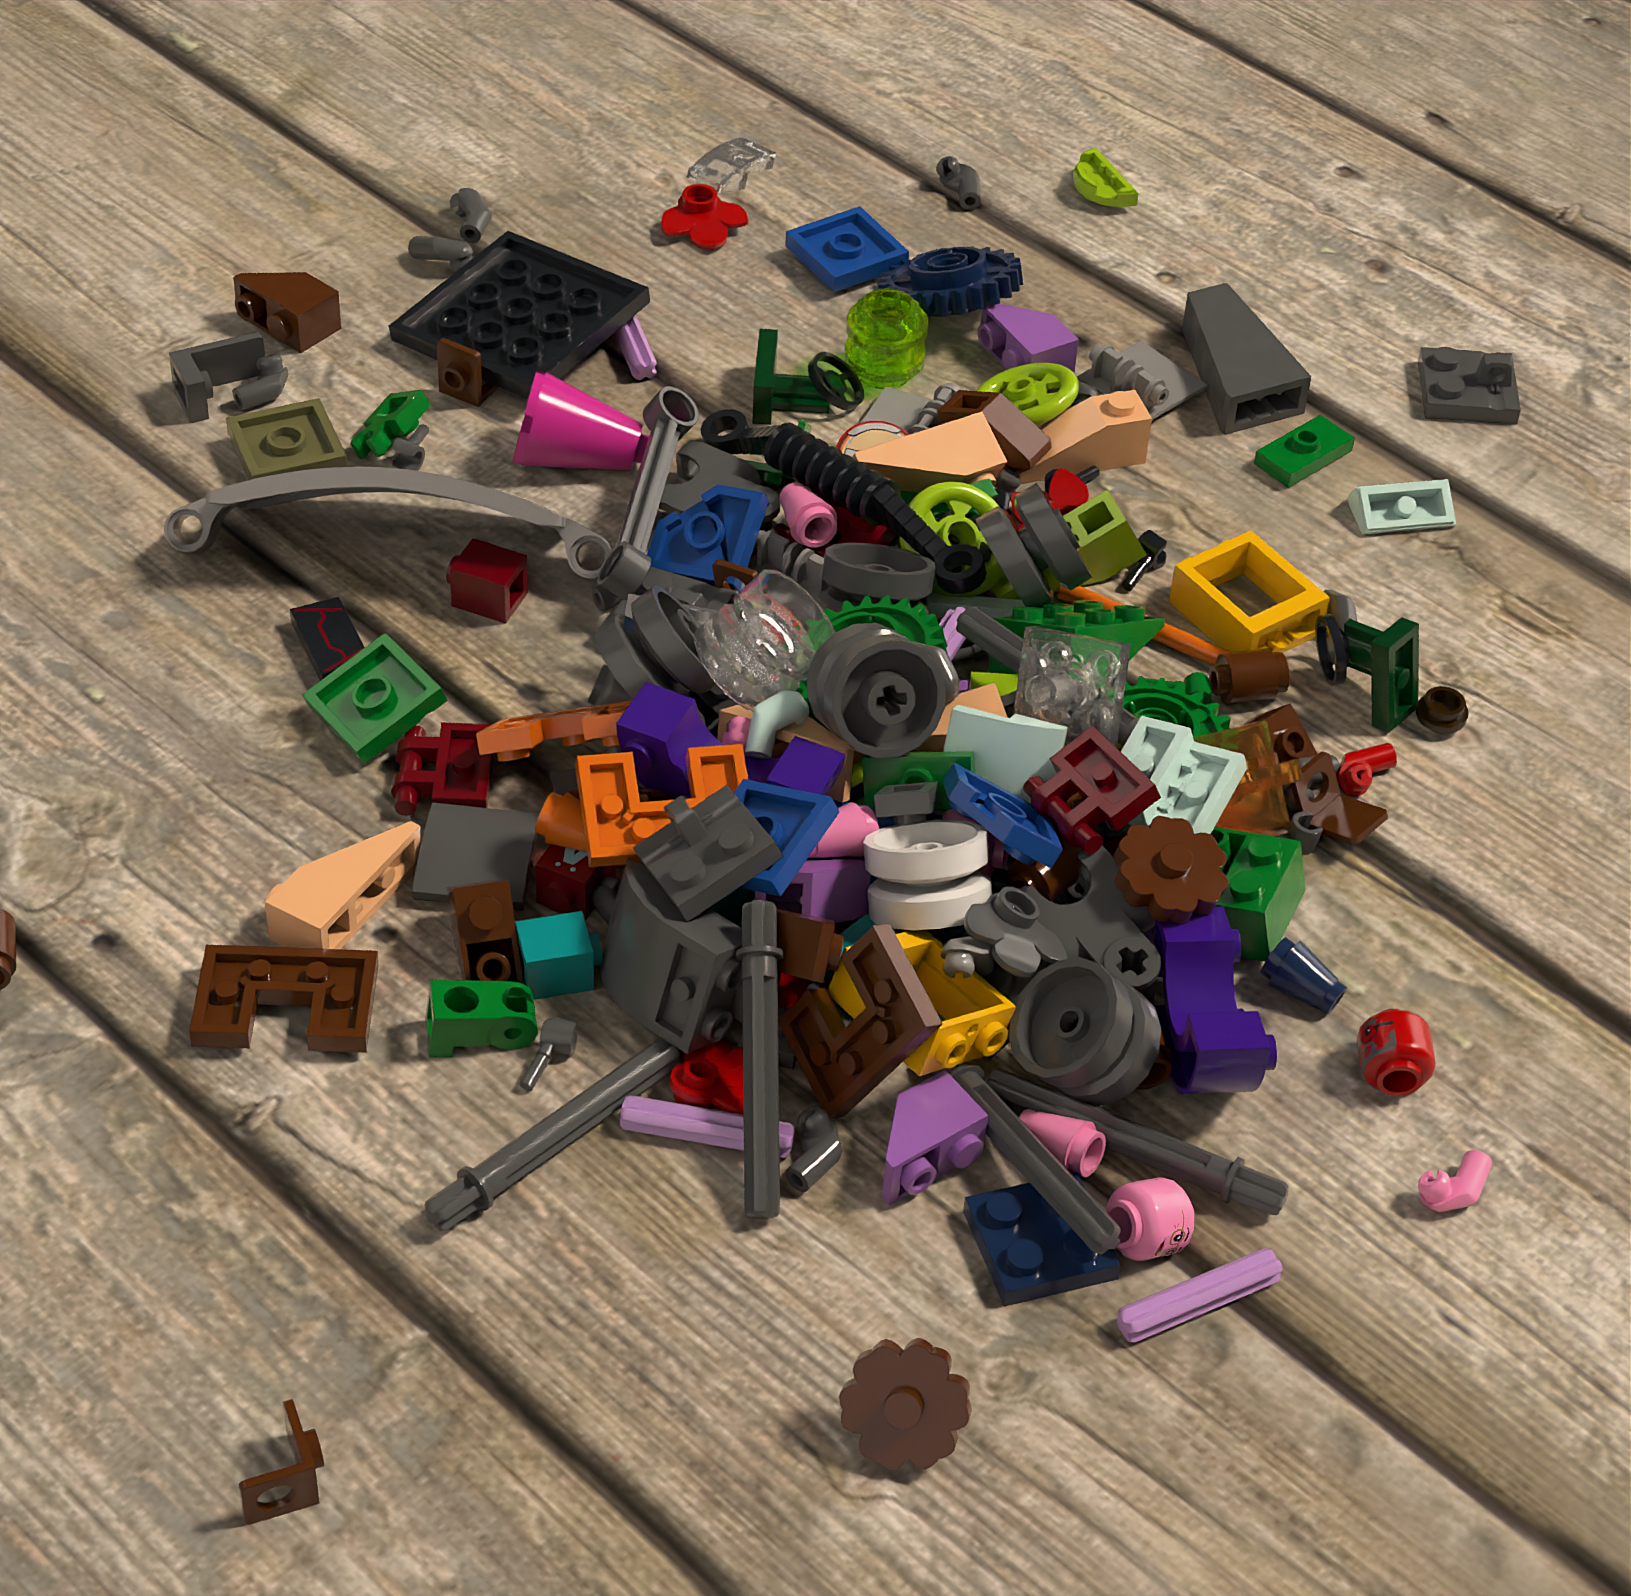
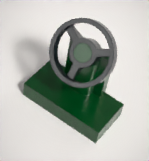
M759 329L753 387L752 424L771 425L772 410L829 414V403L846 411L854 410L862 403L864 389L860 379L845 361L828 352L816 354L808 363L809 376L776 374L778 330ZM817 362L829 363L842 374L839 375L833 370L825 372L817 366ZM846 380L849 381L853 388L854 401H847L844 393L847 390Z
M1332 614L1317 617L1315 624L1316 647L1320 665L1327 682L1331 686L1343 684L1346 680L1347 667L1370 675L1372 727L1387 733L1391 732L1410 716L1417 707L1419 696V623L1401 617L1385 631H1381L1349 619L1344 623L1343 632Z

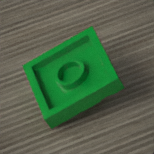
M386 632L302 694L309 708L363 764L413 728L427 714L435 711L448 701L442 688Z

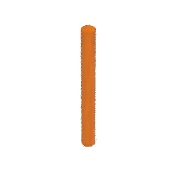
M1060 586L1057 595L1059 599L1073 604L1075 600L1103 602V609L1114 610V606L1123 605L1081 586L1071 591ZM1166 623L1152 638L1159 643L1210 665H1216L1219 654L1232 653Z

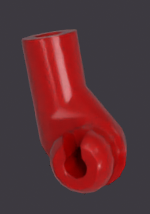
M1384 743L1346 753L1341 760L1336 776L1340 789L1350 796L1364 794L1372 784V773L1396 766L1397 756L1394 747L1390 743Z

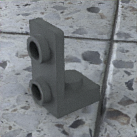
M259 332L169 352L173 391L190 423L209 419L207 399L213 398V387L261 375L256 364L259 358L265 356L264 339Z

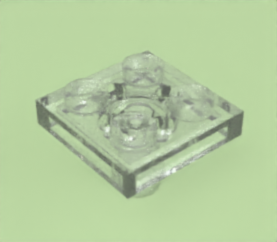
M1037 626L1025 627L1013 715L1019 714L1068 727L1064 743L1066 745L1091 726H1094L1117 748L1131 644ZM1074 655H1078L1080 657L1081 663L1074 658ZM1096 686L1099 687L1102 692V696L1099 701L1094 699L1098 696ZM1067 711H1073V713H1071L1073 719L1071 723L1067 721L1068 719H1070V715L1067 713Z

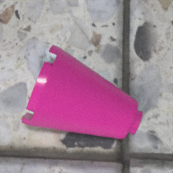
M537 370L512 462L521 464V466L630 471L633 462L641 463L649 436L641 434L642 423L548 372L545 373Z

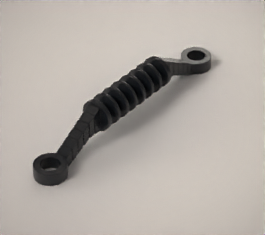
M734 409L717 411L702 422L700 430L705 444L731 455H763L770 467L778 471L781 470L784 475L794 478L796 482L804 486H808L811 491L821 494L823 498L831 502L834 501L837 506L843 509H848L849 513L856 517H861L864 522L872 526L883 525L888 529L890 528L893 532L899 533L916 552L935 562L936 579L938 586L943 591L950 594H964L972 592L984 582L987 572L982 553L977 547L969 544L947 546L901 498V488L897 482L883 477L881 473L873 469L870 470L867 465L856 462L855 458L843 454L841 450L829 446L827 442L816 439L814 435L803 431L791 422L781 425L749 428L746 417L740 411ZM734 430L729 434L717 436L723 431ZM957 566H970L967 570L963 572H950L953 568Z

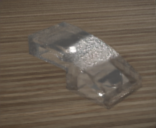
M743 137L732 139L713 148L697 160L688 169L686 178L699 184L709 185L720 194L744 190L749 173L773 168L776 152Z

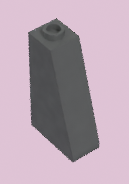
M1223 283L1188 292L1182 331L1200 379L1208 384L1205 392L1220 431L1226 435L1304 414L1312 376L1230 285Z

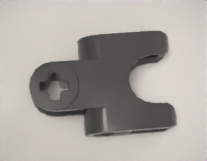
M692 440L687 442L676 453L677 475L681 484H665L659 509L666 512L657 511L652 530L655 531L659 520L674 511L679 515L703 500L701 494L719 484L763 492L769 502L760 530L767 532L771 529L774 530L778 525L773 519L780 512L779 495L771 488L761 486L760 476L750 463L703 442ZM753 549L752 555H757V549Z
M1103 846L1094 854H1086L1083 850L1077 853L1079 864L1077 882L1086 894L1081 901L1073 904L1059 905L1048 901L1033 886L1020 888L1038 904L1040 915L1037 921L1058 936L1066 950L1067 959L1080 957L1099 963L1112 972L1120 981L1129 984L1143 994L1150 1003L1154 1001L1158 990L1157 977L1161 968L1160 954L1156 947L1145 937L1144 933L1155 927V919L1150 915L1148 906L1134 907L1126 901L1123 892L1118 889L1114 881L1120 867Z

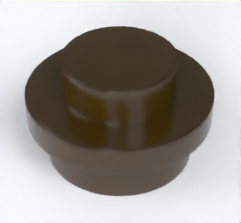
M1445 686L1429 689L1419 699L1416 707V716L1419 722L1436 733H1453L1461 730L1466 725L1469 715L1464 696L1459 691Z

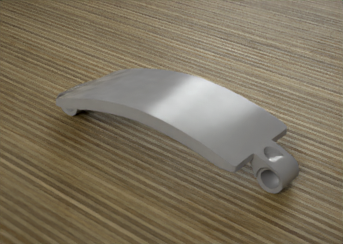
M331 467L250 479L207 492L206 498L172 511L166 518L164 525L165 538L172 547L183 552L197 553L203 552L213 545L223 520L235 507L257 509L303 499L352 493H410L476 504L537 525L555 528L565 543L568 563L571 569L584 578H598L602 566L594 571H589L582 567L578 555L583 545L588 542L600 544L605 551L604 563L614 550L611 542L604 536L562 514L529 500L457 478L390 467ZM190 516H195L199 519L203 530L199 540L193 544L187 543L181 535L182 523Z

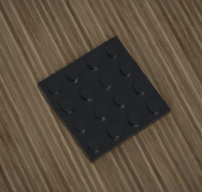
M507 231L388 326L392 341L435 360H438L437 342L442 338L478 351L481 354L482 380L528 399L537 370L545 373L548 372L560 379L650 303V295L647 286Z

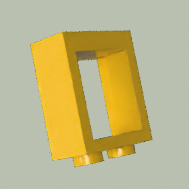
M1250 530L1175 564L1169 603L1217 646L1228 651L1240 652L1269 648L1272 652L1284 653L1315 638L1316 619L1318 616L1327 613L1330 597ZM1244 574L1272 598L1277 605L1249 617L1222 594L1216 586Z
M909 930L896 934L935 1010L946 1019L942 1021L943 1025L908 1056L903 1063L918 1076H922L997 1053L1007 1040V1028L1016 1006L975 971L970 977L963 979L962 973H955V979L948 977L943 971L945 959L940 956L944 945L927 930ZM852 946L844 947L841 957H842ZM840 957L838 970L833 975L828 993L832 1000L855 1019L866 1007Z

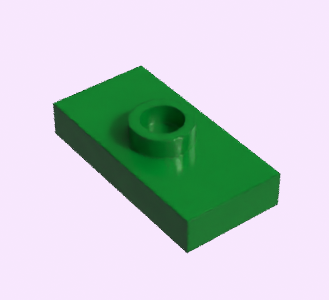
M1320 414L1257 450L1254 464L1289 488L1351 452L1355 437Z
M908 752L899 757L874 758L864 754L862 756L865 805L875 809L874 795L884 786L939 781L941 804L935 810L953 809L949 804L950 799L947 796L942 780L953 762L975 773L974 752Z

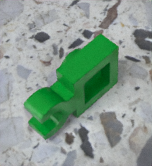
M422 390L390 393L363 423L366 428L351 440L350 445L360 459H364L371 450L376 457L382 456L390 448L391 440L394 437L402 438L407 436L418 427V419L429 408L430 402Z

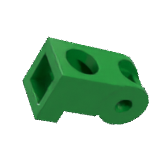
M430 980L425 1016L429 1057H452L454 1047L493 1045L505 1050L521 1049L530 1045L536 1039L538 1028L533 992L528 986L512 981Z

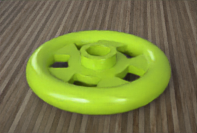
M1030 363L996 374L979 386L976 391L1002 393L1028 419L1038 426L1059 416L1073 404L1079 392V381L1075 373L1063 365L1055 363ZM1060 388L1058 392L1047 394L1049 389Z
M943 482L925 488L909 503V506L916 514L923 519L927 526L947 546H952L948 540V535L953 534L959 539L960 544H969L978 549L981 544L990 549L976 524L965 517L971 508L975 509L982 516L993 508L999 507L982 490L966 483ZM946 502L952 515L937 522L930 509ZM900 536L901 549L918 553ZM992 553L988 564L985 566L986 578L980 587L964 594H950L938 586L936 575H934L932 591L945 596H977L994 587L1004 575V571ZM961 565L962 572L967 570L970 566Z

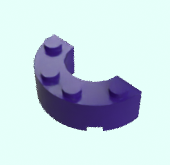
M649 682L643 685L616 723L621 753L633 752L636 778L645 788L664 792L668 800H675L680 796H683L685 799L691 798L685 761L687 748L724 745L708 731L699 717L695 699ZM794 736L780 757L762 760L745 756L748 780L825 796L840 775L845 761V753L798 736Z
M1223 906L1215 907L1209 915L1193 912L1186 924L1155 920L1154 946L1160 954L1161 968L1157 978L1163 977L1165 1005H1157L1156 1008L1161 1030L1172 1051V1072L1169 1077L1175 1090L1182 1095L1256 1091L1262 1083L1266 1070H1274L1276 1068L1277 1048L1274 1036L1272 1034L1266 1035L1258 1011L1237 1009L1233 963H1239L1241 957V939L1238 929L1230 928Z

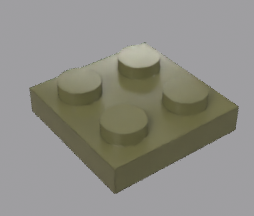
M320 398L226 418L227 433L248 480L301 470L348 467L347 455Z

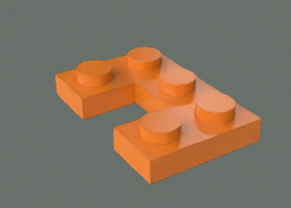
M633 700L501 719L476 733L479 754L497 753L498 761L521 759L530 756L529 751L541 749V742L543 740L561 738L562 746L584 744L596 738H601L602 746L619 745L616 723Z
M743 744L687 748L685 761L691 798L685 800L691 808L726 785L734 792L743 779L748 780ZM633 752L577 756L575 769L589 867L624 865L627 858L635 863H642L633 847L671 822L664 807L674 800L640 802Z

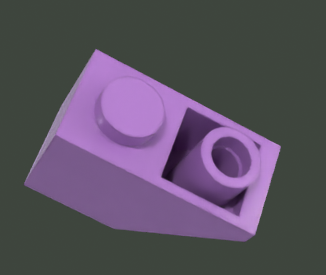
M984 304L985 309L981 312V322L977 331L978 339L982 348L988 351L1005 370L1030 363H1055L1063 365L1075 373L1079 339L1054 314L1004 304Z
M810 857L807 858L781 897L755 891L754 900L773 902L776 909L834 920L835 923L856 920L866 914L868 915L867 891L870 886V873L865 869V860Z
M946 1070L898 1094L885 1161L882 1198L889 1205L908 1194L916 1195L921 1193L935 1179L955 1168L961 1169L971 1165L984 1152L988 1115Z

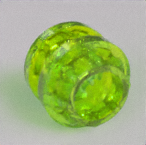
M884 288L867 293L850 308L846 322V332L849 337L845 343L844 358L851 371L857 374L861 382L876 389H884L885 386L898 388L913 379L923 369L926 356L924 341L928 333V317L923 309L919 307V302L903 291Z

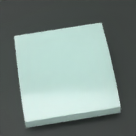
M957 705L951 710L943 752H974L975 774L1031 803V798L1023 790L1024 784L1032 776H1039L1046 782L1057 774L1049 758L1064 747L1068 727L1019 714H1014L1011 718ZM934 810L932 813L944 815L948 810Z
M1141 716L1121 753L1156 785L1161 798L1128 824H1139L1149 828L1153 818L1156 816H1165L1171 819L1183 818L1191 824L1194 834L1200 832L1211 834L1247 770L1244 754L1194 742L1191 728Z

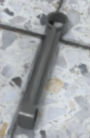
M667 386L662 388L643 409L644 422L651 432L616 547L606 559L597 578L598 585L622 600H627L628 594L635 593L649 571L651 557L647 556L645 552L678 441L699 419V412L694 401L685 392L676 387Z

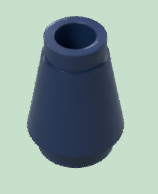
M1287 937L1283 938L1275 947L1260 971V974L1270 980L1268 983L1269 987L1312 1007L1321 1009L1326 1014L1332 1012L1348 988L1339 981L1301 940L1295 944Z

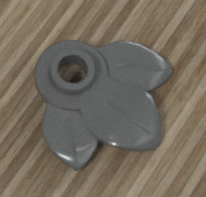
M1004 887L999 893L992 894L985 904L971 905L965 914L964 927L971 938L990 943L992 956L995 961L1014 976L1021 978L1033 976L1039 966L1040 959L1053 964L1059 960L1067 959L1066 950L1058 936L1037 921L1040 915L1038 904L1031 896L1020 889Z

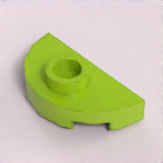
M1096 147L1080 155V161L1074 168L1073 184L1081 195L1087 200L1104 206H1137L1139 193Z

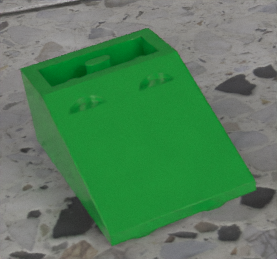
M1075 600L1073 605L1048 603L1043 604V609L1037 607H1013L1012 616L993 618L1093 688L1104 687L1164 627L1165 618L1145 616V607L1118 605L1114 606V610L1103 609V602L1092 600ZM989 655V673L1018 674L992 655ZM1023 678V685L1032 684L1031 682Z
M1215 826L1211 835L1217 841L1218 847L1227 856L1222 872L1229 881L1222 898L1215 907L1223 906L1230 928L1238 929L1241 939V957L1265 962L1281 941L1306 890L1301 841Z

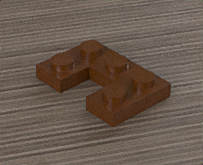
M890 923L873 925L841 957L866 1007L847 1027L826 987L809 989L778 1020L820 1106L827 1111L830 1119L845 1117L943 1025Z
M206 944L189 1030L191 1047L250 1049L257 1005L311 1007L307 1030L308 1051L367 1053L379 967L378 951Z

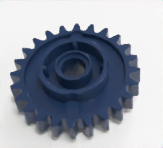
M974 246L941 248L918 254L912 260H901L902 265H890L889 271H882L881 277L877 278L880 305H885L886 311L894 310L897 315L908 312L909 317L922 314L925 315V318L961 315L978 309L983 310L985 309L984 304H1000V298H1011L1012 292L1020 291V285H1023L1020 258L1014 257L1013 252L1004 254V249L991 251L990 247L978 249L974 248Z

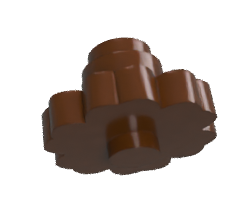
M1156 816L1153 818L1149 828L1139 824L1132 825L1126 836L1119 842L1113 857L1115 863L1120 867L1114 880L1115 885L1123 892L1126 901L1134 907L1148 906L1150 915L1159 922L1171 921L1177 924H1186L1193 912L1209 915L1214 910L1217 902L1222 898L1229 883L1227 876L1222 872L1227 861L1225 852L1218 847L1217 841L1211 834L1201 832L1194 834L1191 824L1183 818L1171 819L1165 816Z
M922 1338L911 1340L904 1349L894 1341L884 1339L878 1342L873 1349L864 1351L857 1357L853 1366L854 1378L844 1384L839 1395V1401L843 1409L841 1424L848 1432L862 1434L859 1441V1449L865 1458L878 1461L879 1464L890 1470L900 1468L907 1459L917 1467L927 1469L932 1467L939 1459L953 1453L958 1440L957 1430L966 1426L970 1419L972 1408L968 1399L970 1384L963 1376L950 1374L952 1359L946 1350L933 1347L931 1343Z

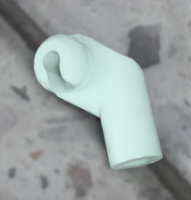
M791 690L780 691L754 707L745 749L747 756L762 760L770 759L772 757L776 731L794 722L800 725L807 719L809 706L799 692Z

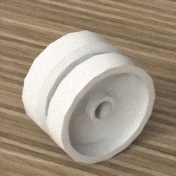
M926 820L914 824H896L878 829L866 835L863 841L865 869L871 875L879 878L870 884L867 891L869 916L877 925L890 923L893 929L929 930L964 925L965 914L971 905L985 904L992 895L991 878L978 871L989 860L988 831L980 824L959 820Z

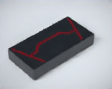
M339 597L290 609L292 626L320 681L365 648Z

